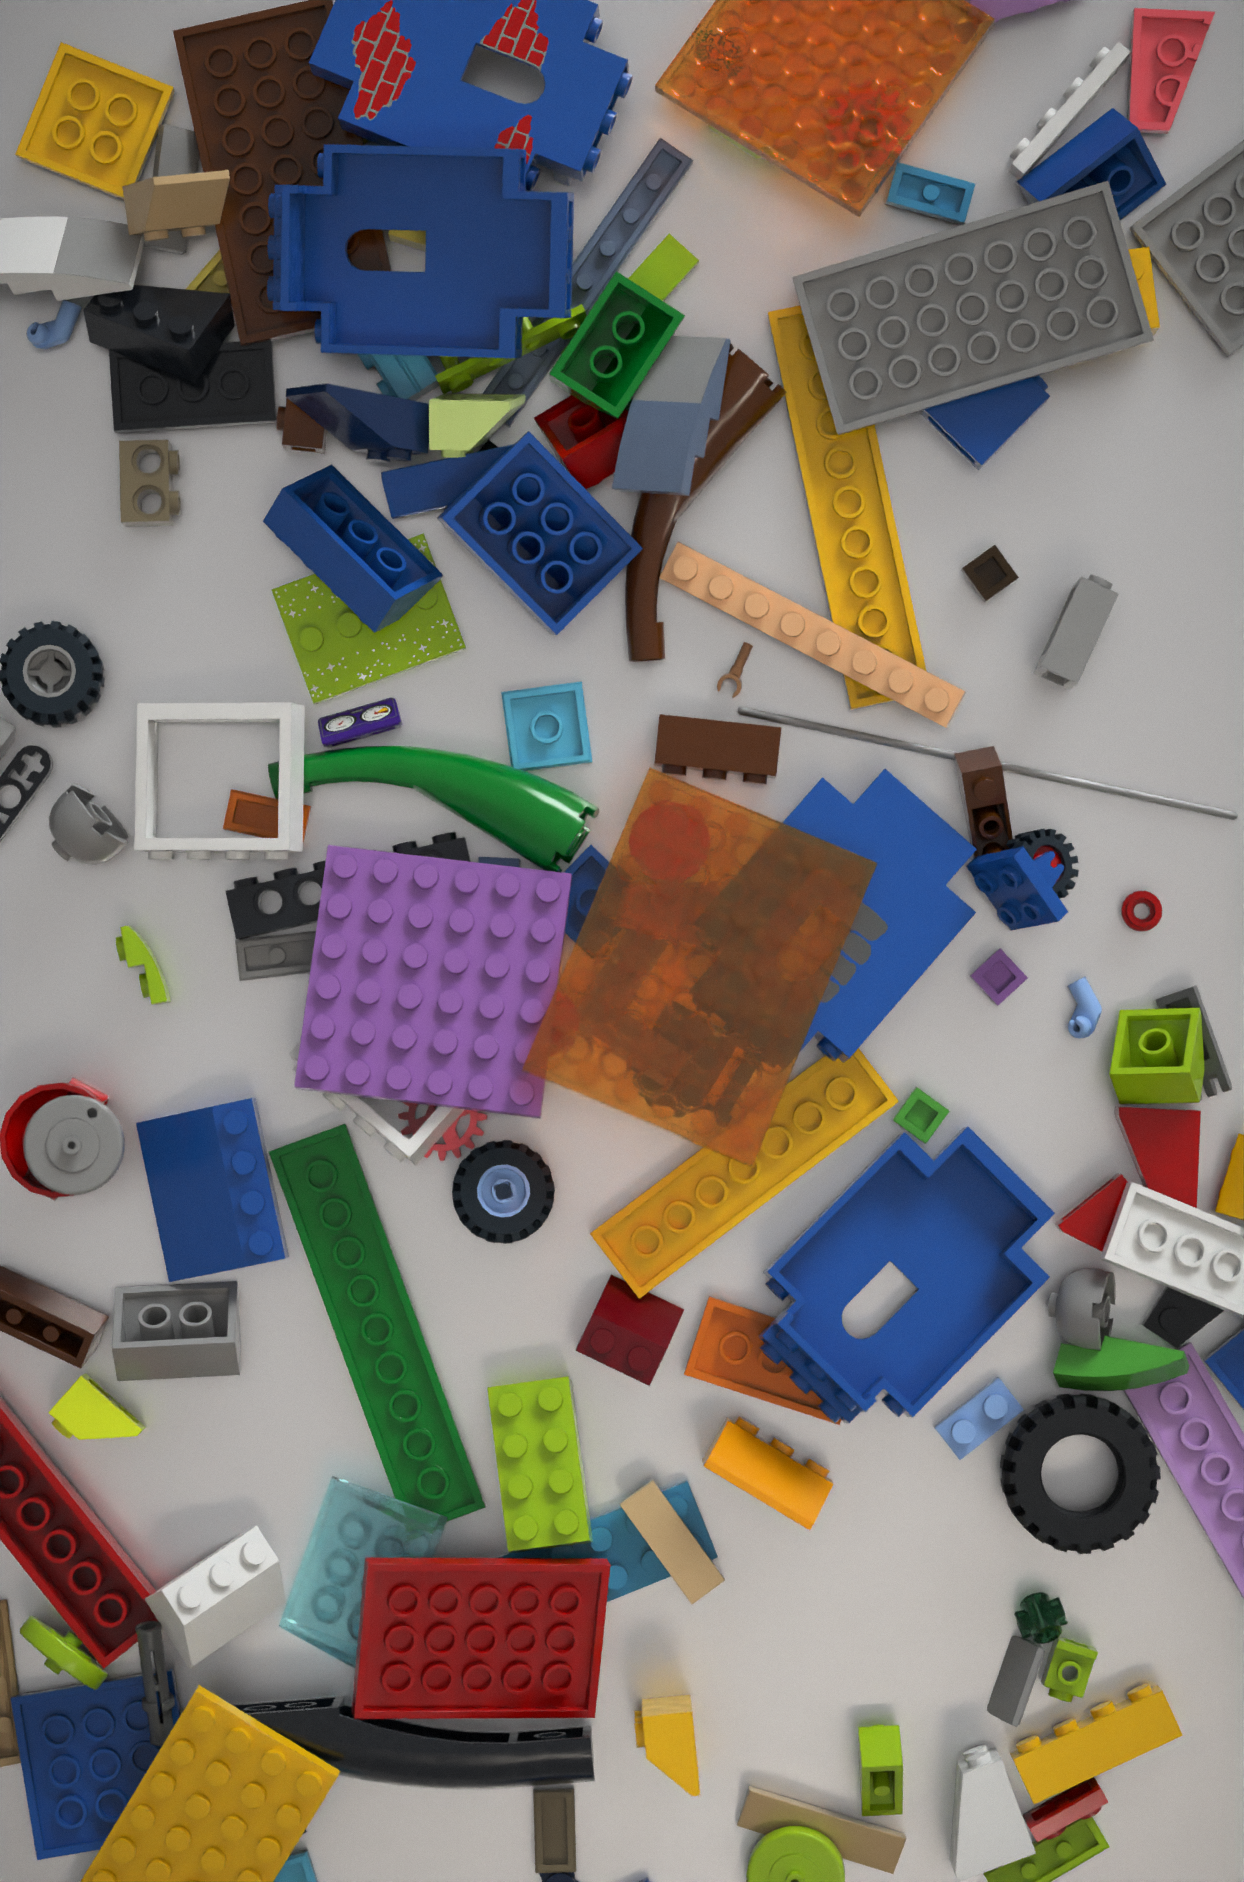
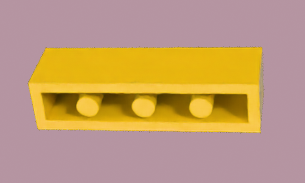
M1148 1683L1130 1690L1127 1693L1128 1699L1114 1705L1112 1701H1107L1095 1706L1090 1710L1092 1715L1079 1722H1076L1075 1718L1067 1719L1053 1727L1054 1733L1039 1739L1038 1735H1034L1018 1742L1015 1745L1017 1750L1010 1753L1033 1804L1039 1803L1183 1736L1161 1688L1158 1685L1151 1688Z

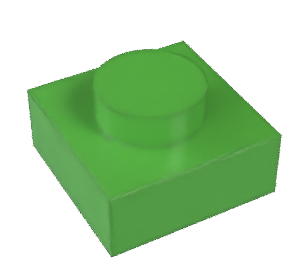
M915 1087L892 1120L926 1144L950 1111Z

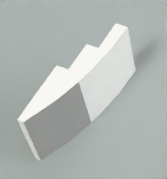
M62 216L0 219V284L8 283L14 295L51 289L57 301L132 290L145 242L144 234L129 236L128 224L98 219Z

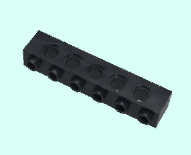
M456 832L433 836V844L418 848L416 841L392 846L393 853L418 856L433 855L443 859L471 862L466 838L457 839ZM326 860L314 863V871L298 874L297 868H290L274 872V880L258 883L257 877L234 881L235 889L225 892L236 939L241 940L316 923L320 900L314 905H306L300 898V890L309 882L318 883L322 890ZM269 891L278 892L282 898V906L274 914H266L260 905L262 896Z

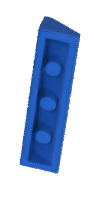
M514 444L466 454V457L446 458L381 472L382 484L391 518L395 519L447 508Z

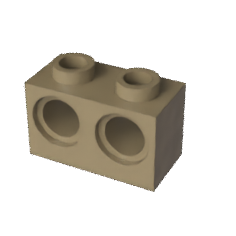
M169 440L119 441L121 523L125 527L174 526L173 515H180L181 511L180 492L173 491V475H179L180 473L179 451L172 450V444ZM155 453L159 455L161 463L155 472L144 473L141 471L140 461L146 454ZM148 494H158L162 501L159 510L152 514L142 512V499Z

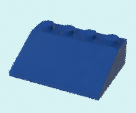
M529 431L437 517L511 595L553 635H558L643 549Z
M256 1098L136 1123L169 1282L244 1268L289 1257Z

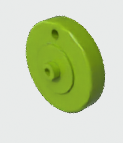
M29 1616L20 1628V1634L48 1658L44 1665L57 1675L64 1670L94 1690H97L108 1677V1672L80 1648L82 1641L73 1632L68 1631L66 1635H63L35 1616Z
M786 1826L768 1833L755 1845L748 1860L746 1881L845 1882V1867L838 1848L827 1836L809 1827Z

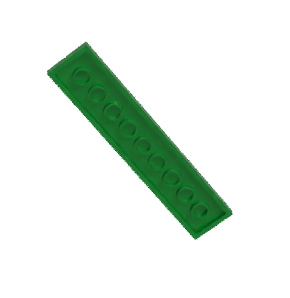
M346 1123L269 1151L408 1535L410 1536L486 1508Z

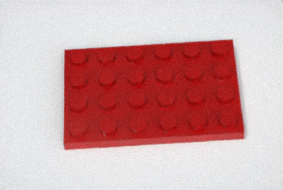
M365 1557L351 1709L353 1718H595L611 1564L604 1558Z

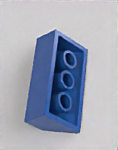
M333 465L282 488L263 520L275 533L276 537L284 542L303 561L305 566L311 569L374 633L398 621L443 576Z

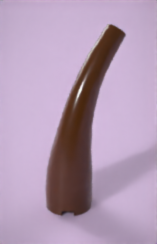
M731 343L719 421H709L704 458H695L690 495L640 494L633 520L631 537L643 549L627 564L625 584V618L629 662L665 659L664 622H657L658 584L663 559L677 520L787 393L779 384L772 391L769 387L773 382L768 378L769 374L740 349L732 356L730 352L734 347Z

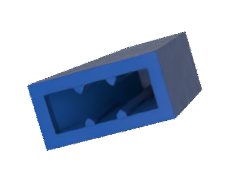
M1038 375L925 409L921 415L979 471L1047 402L1050 395L1045 391L1048 385Z

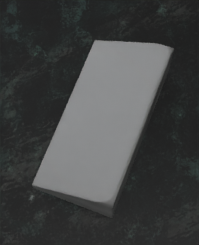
M1012 1636L987 1706V1711L1012 1726L1017 1727L1021 1723L1045 1653L1041 1644L1019 1636Z

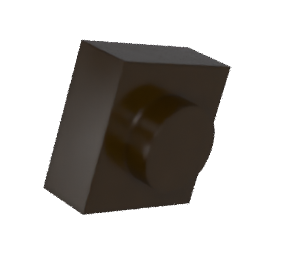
M996 545L961 569L984 603L1019 578Z

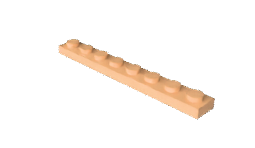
M677 542L659 577L945 728L949 726L966 693L960 688L680 542Z

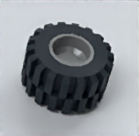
M42 621L33 623L34 628L27 630L24 627L18 631L20 636L15 640L11 638L6 644L8 647L6 654H1V689L10 705L26 720L29 719L36 725L43 727L44 724L51 725L52 728L61 727V724L64 723L72 725L78 722L77 718L84 714L86 717L92 711L90 707L94 702L98 703L101 697L99 692L101 687H104L105 681L102 660L90 639L85 634L80 633L77 628L69 624L64 626L58 621H51V624H44Z

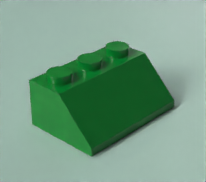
M616 271L549 373L550 381L583 403L619 419L685 318V315Z

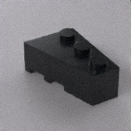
M133 285L132 290L94 295L83 310L91 343L196 382L235 327L229 293Z

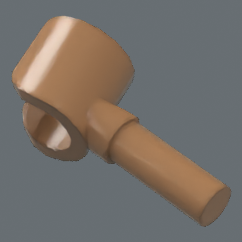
M743 643L729 673L724 674L719 679L717 684L718 692L722 687L723 681L730 678L737 683V690L732 698L740 693L742 689L740 677L753 646L751 644Z

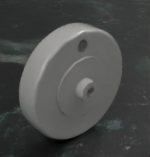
M68 1095L53 1099L38 1109L27 1125L23 1147L27 1165L41 1184L58 1193L79 1195L99 1189L116 1174L123 1160L125 1139L119 1120L106 1105L91 1097Z

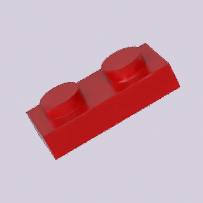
M1092 1777L1069 1788L1022 1816L1035 1840L1039 1842L1043 1839L1049 1840L1059 1836L1065 1831L1067 1825L1078 1819L1084 1820L1093 1817L1101 1810V1806L1108 1803V1800L1096 1779Z

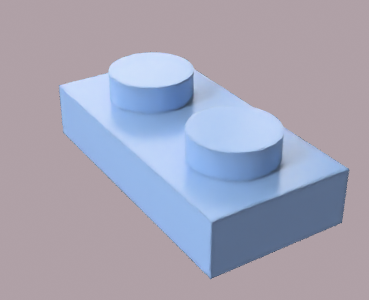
M997 1377L935 1425L934 1428L959 1460H961L1024 1411V1409L1000 1378Z

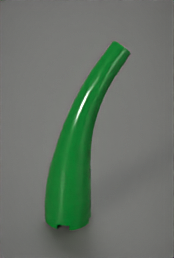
M364 746L327 750L304 755V794L313 792L312 786L350 781L376 782L412 788L545 871L562 872L560 866L557 865L561 859L570 864L590 832V829L584 826L587 816L589 815L595 819L599 813L598 807L564 787L517 768L468 754L413 746ZM279 761L268 764L270 782L276 799L279 798Z

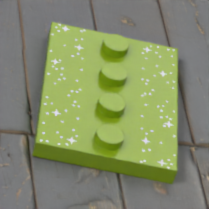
M424 533L408 539L436 567ZM316 574L272 589L314 705L466 649L441 579L398 621L375 633Z

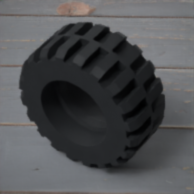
M1091 1394L1058 1395L1054 1400L1048 1402L1044 1400L1035 1405L1036 1409L1028 1415L1024 1414L1017 1421L1018 1426L1013 1433H1009L1005 1441L1007 1445L1005 1453L1001 1455L1000 1468L1002 1469V1479L1000 1481L1002 1491L1006 1496L1007 1504L1013 1515L1034 1538L1063 1552L1070 1550L1076 1551L1078 1554H1091V1550L1101 1549L1105 1551L1114 1548V1543L1121 1539L1128 1540L1135 1534L1133 1530L1140 1523L1144 1525L1150 1516L1148 1510L1152 1503H1156L1159 1493L1156 1489L1157 1480L1161 1479L1160 1466L1157 1465L1156 1461L1158 1454L1154 1443L1150 1441L1147 1435L1148 1432L1129 1412L1116 1403ZM1072 1435H1088L1101 1440L1110 1448L1117 1462L1118 1478L1114 1491L1103 1504L1088 1511H1071L1058 1506L1047 1495L1042 1483L1041 1470L1047 1452L1058 1441Z

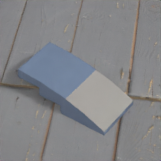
M689 336L671 337L633 396L619 447L612 489L621 492L690 495L695 458H704L709 421H719L730 339Z

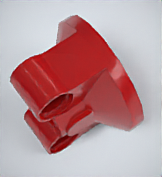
M74 1077L69 1083L39 1085L19 1096L6 1112L0 1130L1 1158L12 1178L28 1191L46 1196L54 1201L58 1197L73 1195L55 1192L35 1178L25 1159L24 1135L33 1115L44 1104L53 1099L68 1095H82L107 1105L110 1096Z

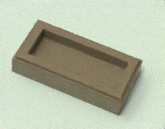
M574 1788L533 1789L535 1873L576 1872Z

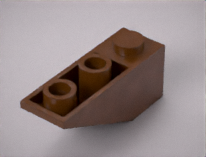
M991 746L955 753L958 783L970 843L977 849L973 853V859L976 856L1010 849L1006 844L1009 840L1013 839L1002 765L995 747Z

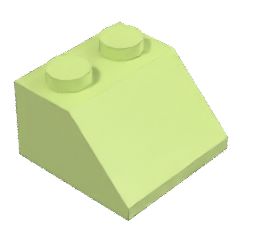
M445 393L429 400V450H441V457L448 458L466 457V453H474V448L486 443L525 403V394Z

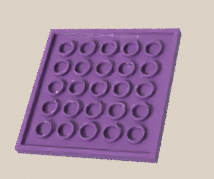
M328 845L294 1084L295 1089L541 1119L572 874Z

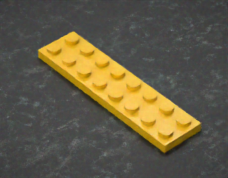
M859 1048L844 1063L839 1058L836 1061H832L824 1055L593 1230L590 1235L640 1299L899 1101Z

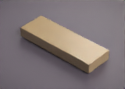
M653 1479L620 1503L624 1512L691 1604L725 1581V1578Z

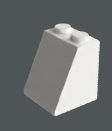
M981 1745L969 1749L963 1753L964 1759L957 1761L950 1862L958 1882L1036 1854L1002 1759L995 1747L987 1749L986 1745Z

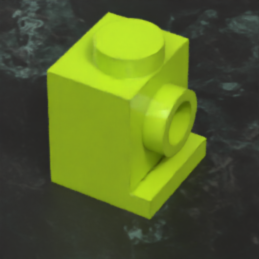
M1055 1635L1041 1679L1043 1686L1050 1688L1048 1695L1066 1702H1072L1073 1696L1083 1698L1098 1651L1092 1646ZM1066 1666L1076 1667L1077 1673L1073 1679L1067 1680L1062 1677V1670Z

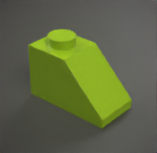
M899 1725L858 1727L862 1816L903 1814V1759Z

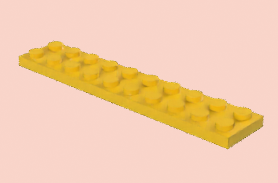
M801 306L770 311L767 315L782 387L787 392L784 396L831 620L833 623L926 671L875 425L842 435L837 434ZM843 674L850 710L894 701Z

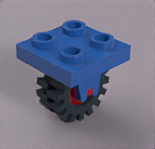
M1044 828L1020 833L1015 836V839L1007 842L1006 845L1010 849L976 856L966 866L974 877L976 886L986 894L997 910L999 919L1010 930L1059 922L1068 913L1060 898H1065L1069 894L1067 890L1074 888L1076 883L1070 878L1078 877L1079 870L1072 869V864L1079 862L1077 856L1070 857L1069 852L1074 850L1072 843L1063 844L1067 837L1062 833L1056 834L1054 829L1045 830Z

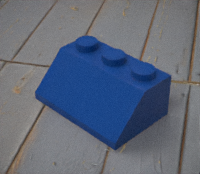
M1114 108L1106 112L1017 181L1029 205L1109 181L1119 220L1166 185L1138 127Z

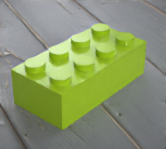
M567 1376L487 1387L508 1552L518 1553L593 1542L571 1378Z

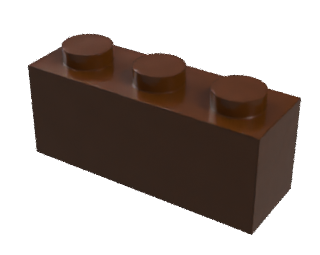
M660 714L654 766H662V774L686 776V769L703 771L702 778L726 780L728 773L743 775L742 782L767 785V778H776L782 727Z
M0 1265V1331L81 1369L96 1351L109 1316Z

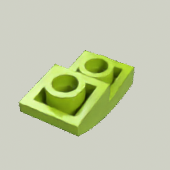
M132 926L120 927L122 936L116 937V947L120 961L127 960L129 968L140 966L145 968V973L139 974L143 998L150 997L152 1005L171 1002L164 974L148 944Z

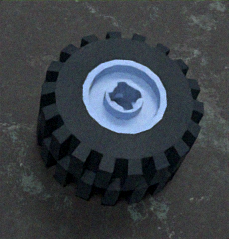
M512 1140L487 1142L485 1145L472 1150L459 1165L454 1176L452 1188L455 1211L462 1224L477 1237L492 1243L508 1244L521 1241L536 1232L548 1218L553 1206L555 1191L552 1173L548 1165L542 1160V1157L525 1144H518L512 1142Z

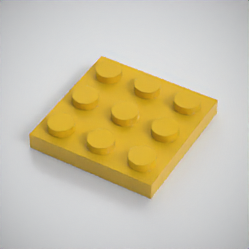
M61 42L15 155L17 158L124 200L122 186L139 181L175 89L170 85Z

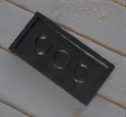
M271 340L241 346L240 342L222 343L196 382L109 350L115 433L277 423Z

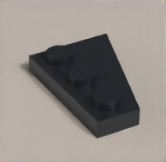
M1165 1287L1141 1325L1178 1348L1224 1310Z

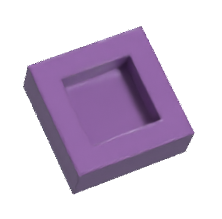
M1001 948L970 975L972 980L997 1006L1028 979Z

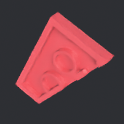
M1134 8L1132 14L1128 120L1138 127L1140 133H1169L1215 12Z

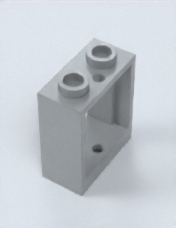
M1090 575L1089 579L1081 577L1073 585L1033 672L1034 674L1069 690L1078 684L1119 595L1111 590L1112 583L1098 576Z

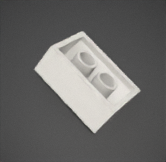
M258 1526L240 1534L145 1598V1601L161 1623L162 1628L188 1668L193 1667L286 1603L279 1559Z

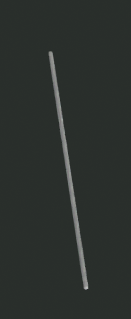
M738 708V713L745 716L955 760L954 754L957 753L756 709ZM1001 762L1002 770L1232 820L1238 817L1237 813L1233 811Z

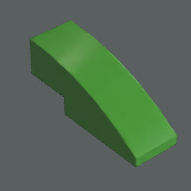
M1104 1336L1101 1351L1061 1343L1053 1374L1058 1386L1061 1388L1083 1391H1117L1141 1388L1187 1374L1189 1363L1185 1352L1181 1350Z

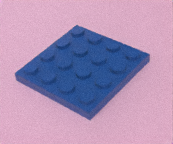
M168 1669L169 1692L174 1695L175 1705L171 1708L174 1727L181 1716L174 1669ZM142 1674L105 1680L97 1690L85 1684L15 1695L10 1698L37 1860L100 1850L161 1749L162 1745L158 1746L150 1743L147 1712L142 1709L141 1703L142 1698L145 1696ZM156 1691V1699H157L158 1712H159L158 1714L160 1715L161 1712H160V1704H159V1699H158V1691Z

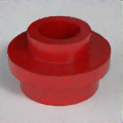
M1136 891L1128 895L1123 901L1121 916L1129 928L1135 931H1148L1159 923L1162 917V906L1154 894L1147 891ZM1139 903L1146 905L1148 908V915L1144 919H1139L1134 914V908Z

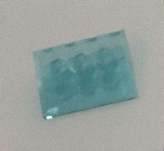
M332 1476L279 1627L355 1668L365 1557L433 1558L448 1517Z

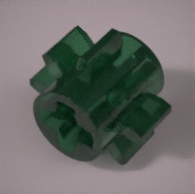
M1044 1592L1033 1593L1025 1597L1020 1603L1021 1611L1014 1613L1022 1638L1026 1639L1032 1636L1033 1641L1038 1644H1046L1056 1640L1062 1633L1061 1626L1068 1623L1060 1598L1057 1597L1050 1600L1049 1595Z

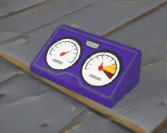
M395 698L384 699L318 719L321 741L327 748L401 728V725H403Z

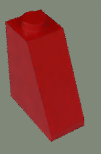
M1115 1107L1116 1120L1143 1186L1197 1208L1201 1111Z
M1115 1174L1054 1225L1059 1231L1102 1252L1126 1183H1128L1122 1174Z

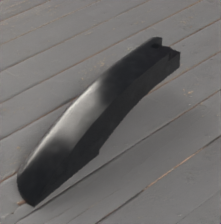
M344 1696L233 1705L340 1770V1776L392 1785L436 1789H499L595 1781L591 1726L516 1732H487L431 1727L397 1719H354L351 1713L352 1706L345 1704Z

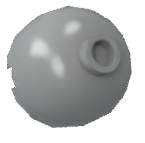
M74 783L59 797L51 809L49 828L55 838L51 843L52 847L66 861L73 857L84 864L97 865L107 862L129 843L126 841L128 834L119 820L105 805L100 808L95 803L89 802L95 795L81 785Z
M1082 1269L1069 1275L1062 1282L1058 1293H1051L1048 1315L1049 1317L1056 1318V1328L1062 1338L1069 1344L1101 1351L1104 1336L1110 1337L1114 1319H1109L1111 1304L1115 1305L1116 1300L1114 1273L1102 1269Z

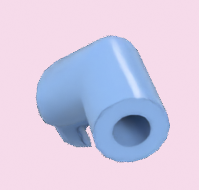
M63 300L55 320L43 324L35 322L28 327L26 333L28 340L39 349H48L65 343L72 334L82 307Z
M1083 977L1068 985L1077 1003L1071 1020L1068 1023V1031L1073 1037L1079 1039L1089 1037L1095 1031L1102 1012L1101 1004L1086 977Z

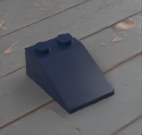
M328 383L286 388L285 397L351 451L366 453L367 461L390 463L391 459L411 461L412 455L428 453V403Z

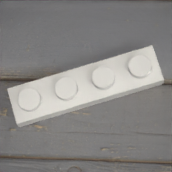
M1119 41L1111 50L1106 47L1102 48L1089 64L1094 69L1084 81L1077 77L1064 92L1063 97L1067 101L1061 108L1056 111L1051 107L1036 125L1040 132L1031 142L1024 138L1010 154L1009 157L1014 161L1009 172L1018 180L1037 165L1127 62L1130 51Z

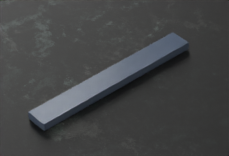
M659 138L573 262L571 309L582 304L588 315L615 272H618L692 166L693 160L662 138ZM535 317L531 324L535 327L552 318ZM562 338L556 339L522 356V358H517L501 366L483 394H525V403L505 423L506 426L511 427L572 338L566 340Z

